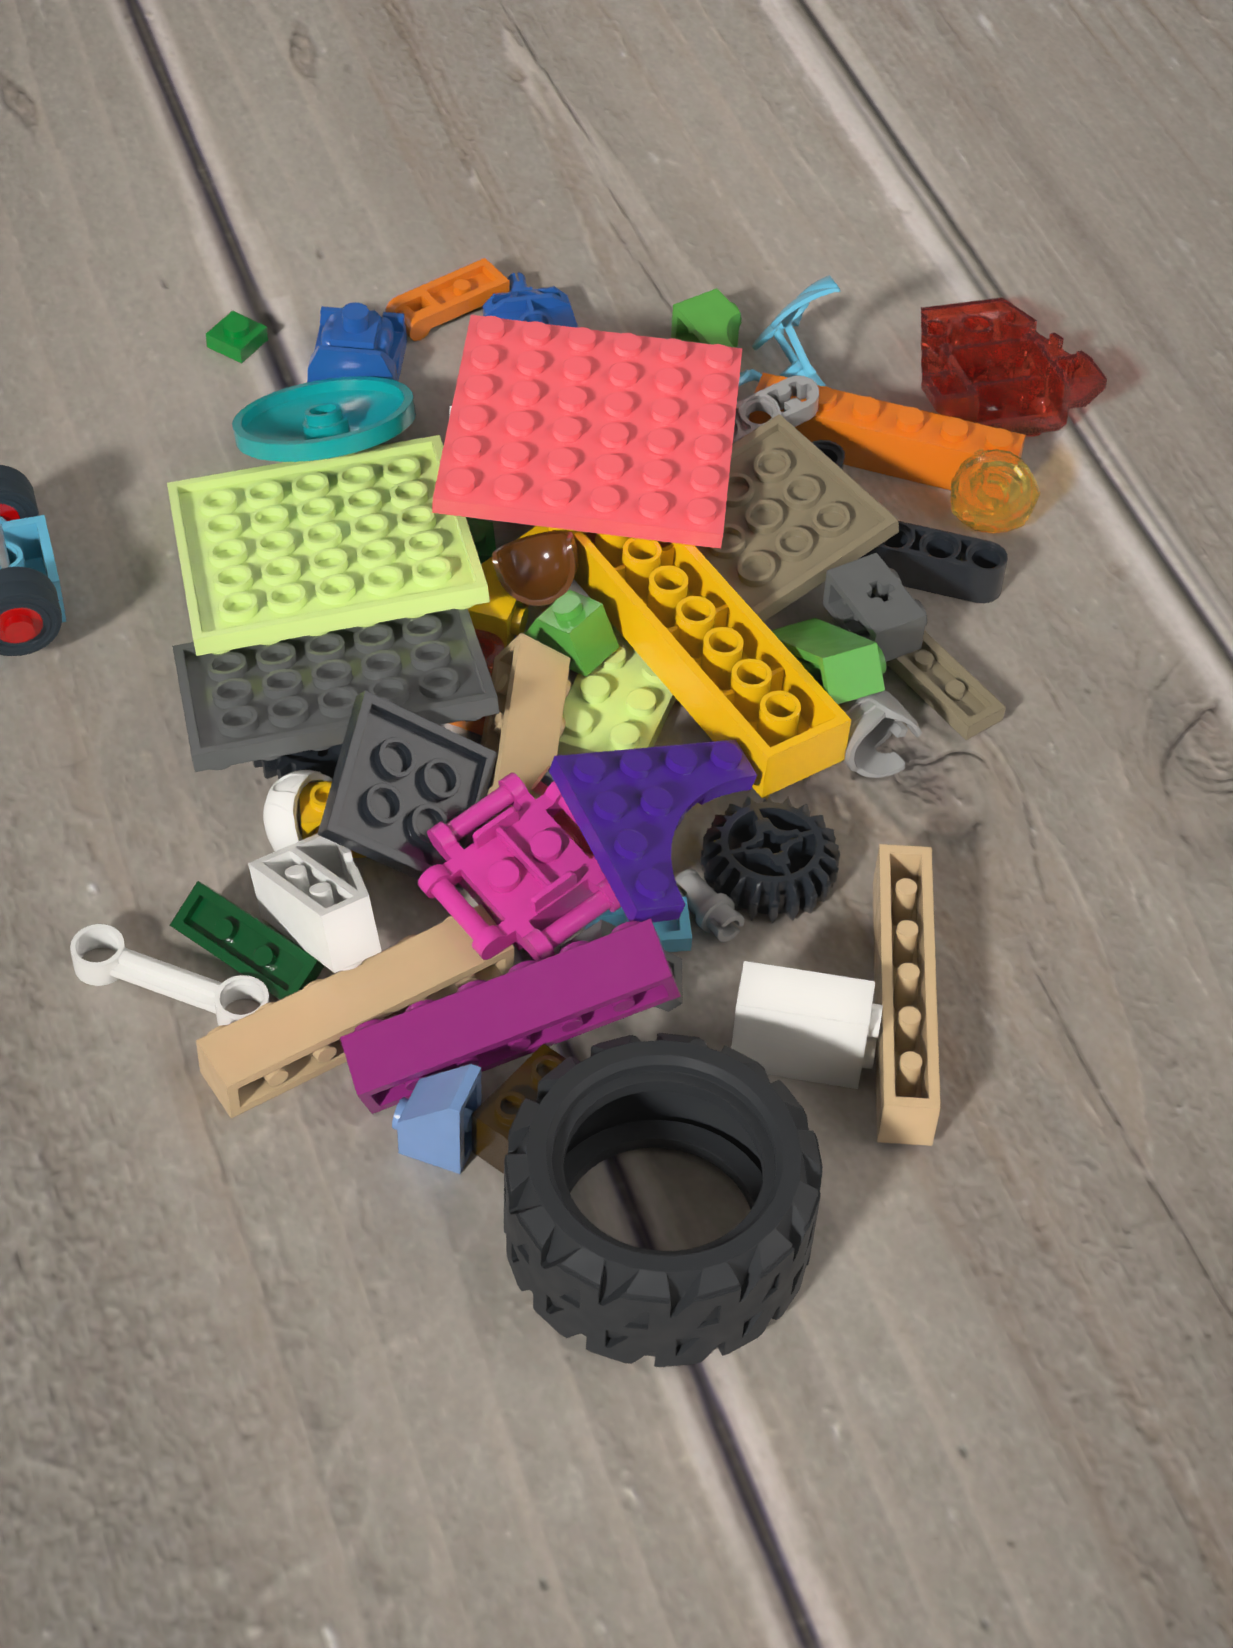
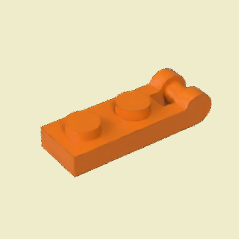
M483 258L394 297L386 306V312L403 313L406 334L413 341H419L425 338L432 328L483 306L494 293L509 292L510 280L486 258Z

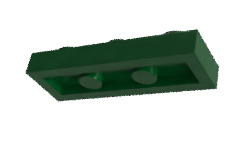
M200 881L196 882L169 925L242 975L252 976L262 981L267 987L268 992L280 1000L302 990L307 984L316 980L324 968L321 962L297 944Z

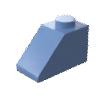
M469 1064L418 1080L410 1098L402 1097L392 1120V1128L398 1132L399 1154L461 1174L472 1151V1113L481 1105V1067Z

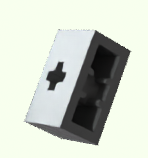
M877 553L827 570L823 605L842 629L877 642V646L882 650L886 662L921 649L924 629L927 625L925 608L919 600L913 599L902 585L897 572L892 568L889 569Z

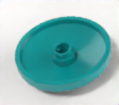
M339 377L307 382L263 396L248 404L237 413L232 422V428L237 448L250 457L276 462L316 461L356 453L394 438L413 423L416 417V409L411 389L401 382L381 377Z

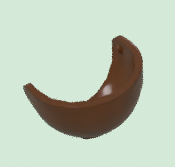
M555 530L522 537L499 547L492 554L495 572L502 587L516 600L533 606L551 604L568 591L577 572L579 556L574 536L567 530Z

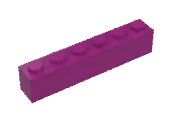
M648 919L643 922L629 921L615 927L609 935L590 942L576 941L563 947L559 954L541 961L529 960L518 963L511 967L507 974L488 981L475 980L462 985L457 990V993L436 1001H418L410 1005L404 1013L386 1020L374 1019L358 1025L354 1032L340 1037L357 1096L368 1110L374 1114L397 1105L402 1097L410 1098L418 1080L469 1064L481 1067V1072L534 1053L543 1043L550 1047L681 997L652 920Z

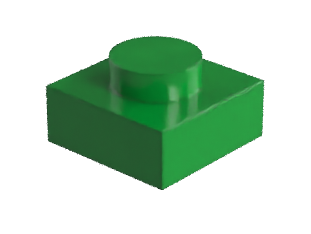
M233 310L206 333L207 348L241 364L268 341L267 326Z

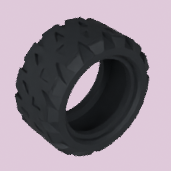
M658 1033L655 1041H641L636 1036L627 1035L597 1043L591 1047L589 1058L579 1061L573 1056L569 1057L538 1082L537 1099L532 1101L525 1098L509 1130L508 1154H505L504 1233H506V1255L516 1283L521 1291L530 1290L533 1293V1309L560 1335L569 1338L583 1334L586 1336V1350L622 1363L632 1364L643 1356L655 1357L654 1367L693 1365L703 1362L716 1347L722 1356L730 1354L762 1335L771 1318L777 1320L782 1317L800 1290L806 1265L808 1266L821 1196L820 1188L823 1166L817 1136L814 1131L809 1130L807 1114L804 1108L785 1084L780 1080L770 1083L765 1068L760 1063L729 1046L724 1045L720 1052L710 1049L705 1041L699 1037L669 1033ZM642 1148H668L696 1155L720 1168L742 1191L751 1211L733 1230L710 1243L684 1250L659 1251L635 1247L607 1235L584 1216L570 1193L577 1182L590 1169L614 1155Z

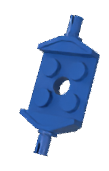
M517 272L519 281H517L515 273L510 274L507 278L510 280L509 287L511 292L494 293L483 305V316L578 327L568 295L555 286L539 289L527 287L525 276L520 272Z

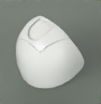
M299 770L282 776L272 785L264 805L263 821L267 838L274 851L302 840L296 815L300 813L299 796L302 789L308 783L332 781V778L317 771Z

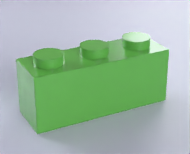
M817 618L771 630L837 704L885 691L882 674L886 672V661L882 650L877 646V642Z

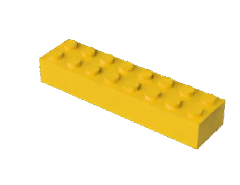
M549 527V531L567 530ZM567 530L574 536L579 555L574 580L591 599L603 604L610 622L713 742L736 740L757 774L752 787L761 798L845 759L851 725L849 716L694 545Z

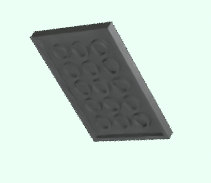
M450 609L433 612L419 618H401L384 621L370 627L357 626L330 631L321 636L308 635L281 640L272 645L259 644L232 649L223 654L210 653L196 656L194 642L172 646L195 772L223 770L231 765L256 760H275L282 755L308 750L321 751L329 749L334 745L343 744L355 698L365 690L438 725L457 721H476L484 716L499 714L498 697L468 609Z

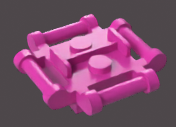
M511 772L498 781L499 788L447 824L439 822L427 830L431 843L447 862L442 865H433L424 871L418 880V886L428 898H436L472 938V948L483 960L493 958L514 944L518 950L524 947L532 958L538 962L554 956V948L607 910L615 912L621 908V905L595 856L590 859L552 818L561 810H564L576 823L556 783L553 781L545 793L535 799L528 792L523 781L515 773ZM509 805L513 806L475 831L473 834L474 843L463 849L457 842ZM459 883L478 905L481 904L497 926H489L458 892L454 885Z

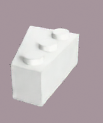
M315 834L248 863L261 918L332 972L336 973L338 971L354 969L361 965L363 960L382 952L370 897L358 867L353 862L350 849Z

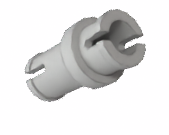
M686 869L675 877L676 883L683 888L681 890L678 887L681 896L687 897L688 909L696 916V923L704 932H713L720 942H727L739 934L740 930L731 922L734 921L738 926H743L744 918L734 910L735 904L726 894H717L694 869Z

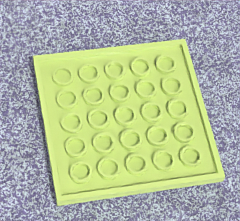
M440 435L374 446L356 453L330 459L282 462L167 483L196 656L210 653L223 654L237 648L259 644L272 645L286 639L308 635L321 636L330 631L357 626L370 627L379 622L401 618H419L428 613L450 609H467L477 604L490 602L488 585L466 517L432 513L433 494L443 451Z

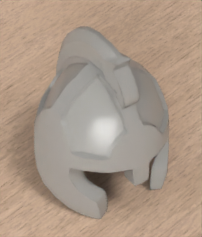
M882 691L838 704L851 719L845 759L843 760L851 771L864 777L880 778L894 775L905 769L904 760L896 752L880 753L876 750L892 733L897 738L905 737L908 729L902 722L906 723L917 738L922 734L916 720L895 697L887 691Z

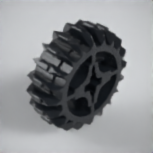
M768 794L762 803H756L747 796L742 808L729 803L725 815L716 814L711 823V828H707L706 834L703 837V850H701L700 858L704 879L711 888H714L717 894H726L733 901L735 911L742 908L747 909L751 921L758 913L768 914L772 923L778 917V914L784 913L793 921L799 909L812 913L817 901L825 902L826 897L830 894V888L837 881L840 851L838 850L839 845L835 844L834 829L825 828L826 824L823 815L810 816L808 804L799 808L792 807L789 796L783 803L772 802Z

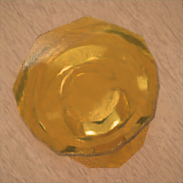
M979 449L974 455L961 463L951 480V510L961 522L974 531L986 533L1009 532L1025 525L1036 506L1041 492L1034 475L1022 458L1009 451L998 449L984 451Z

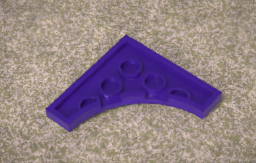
M736 740L554 756L549 769L554 782L628 920L639 922L651 919L652 922L677 920L680 918L686 905L678 890L671 860L674 832L681 824L685 814L697 803L703 805L727 794L751 790L757 777L756 772Z

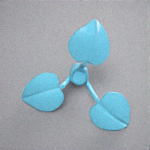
M830 275L814 282L801 292L796 299L790 302L777 315L773 322L753 343L752 348L756 351L773 336L775 337L791 363L779 376L787 378L805 376L811 378L819 386H826L810 364L793 326H799L803 312L811 301L830 293L841 292ZM784 329H785V331H786V333H787V335H788V337H789V339H790V341H791V344H792V346H793V348H794V350H795L797 356L795 355V353L793 352L792 348L790 347V345L788 344L787 340H786L785 337H784ZM754 369L740 372L739 386L750 381L759 382L762 374Z

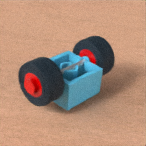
M0 465V655L23 656L37 652L49 645L58 635L62 622H66V616L45 515L39 516L33 487L23 473L12 467Z

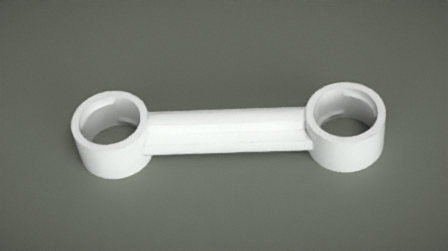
M94 924L87 926L75 934L70 944L75 974L84 983L93 986H103L121 979L215 1013L219 1026L229 1025L256 1011L254 1010L243 1015L226 1011V1006L233 1001L251 999L261 1004L259 1007L269 1003L267 987L255 977L239 975L231 977L224 982L216 981L125 948L122 934L116 928L109 925ZM96 948H109L116 951L111 958L102 962H89L82 959L87 952Z

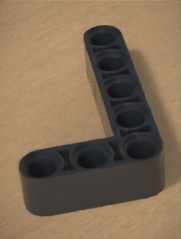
M830 440L812 442L843 470L845 452L840 445ZM898 521L899 532L861 557L877 553L889 569L892 568L897 572L904 587L982 604L993 602L1000 596L1008 561V554L1005 549L992 541Z

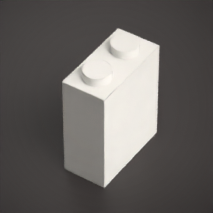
M744 961L736 1003L731 1048L760 1063L765 1068L767 1075L858 1089L861 1068L872 1069L876 1041L881 1023L883 1005L872 1003L875 981Z

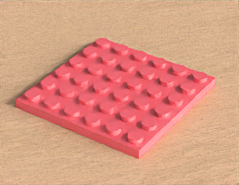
M471 315L433 494L432 513L721 549L742 348L728 347L722 344L711 345L687 342L674 338L663 339L639 336L632 333L591 330L585 327L575 328L551 325L537 321L526 322L502 319L496 316Z

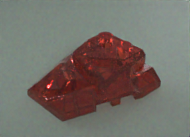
M1003 297L921 307V389L935 411L940 415L960 418L965 421L1002 428L1024 434L1028 437H1034L1041 433L1061 430L1067 424L1069 409L1086 407L1106 389L1107 378L1090 355L1082 350L1076 352V354H1069L1062 349L1063 337L1054 332L1049 334V339L1036 331V319Z

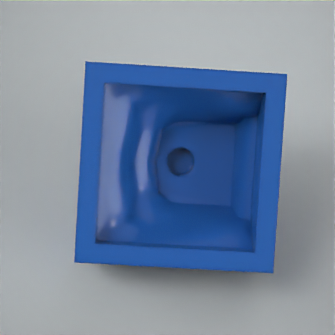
M357 302L349 303L343 308L321 306L320 327L315 350L310 357L307 382L354 376L381 377L399 382L407 345L404 314L383 312L381 317L375 310L369 311L366 305Z

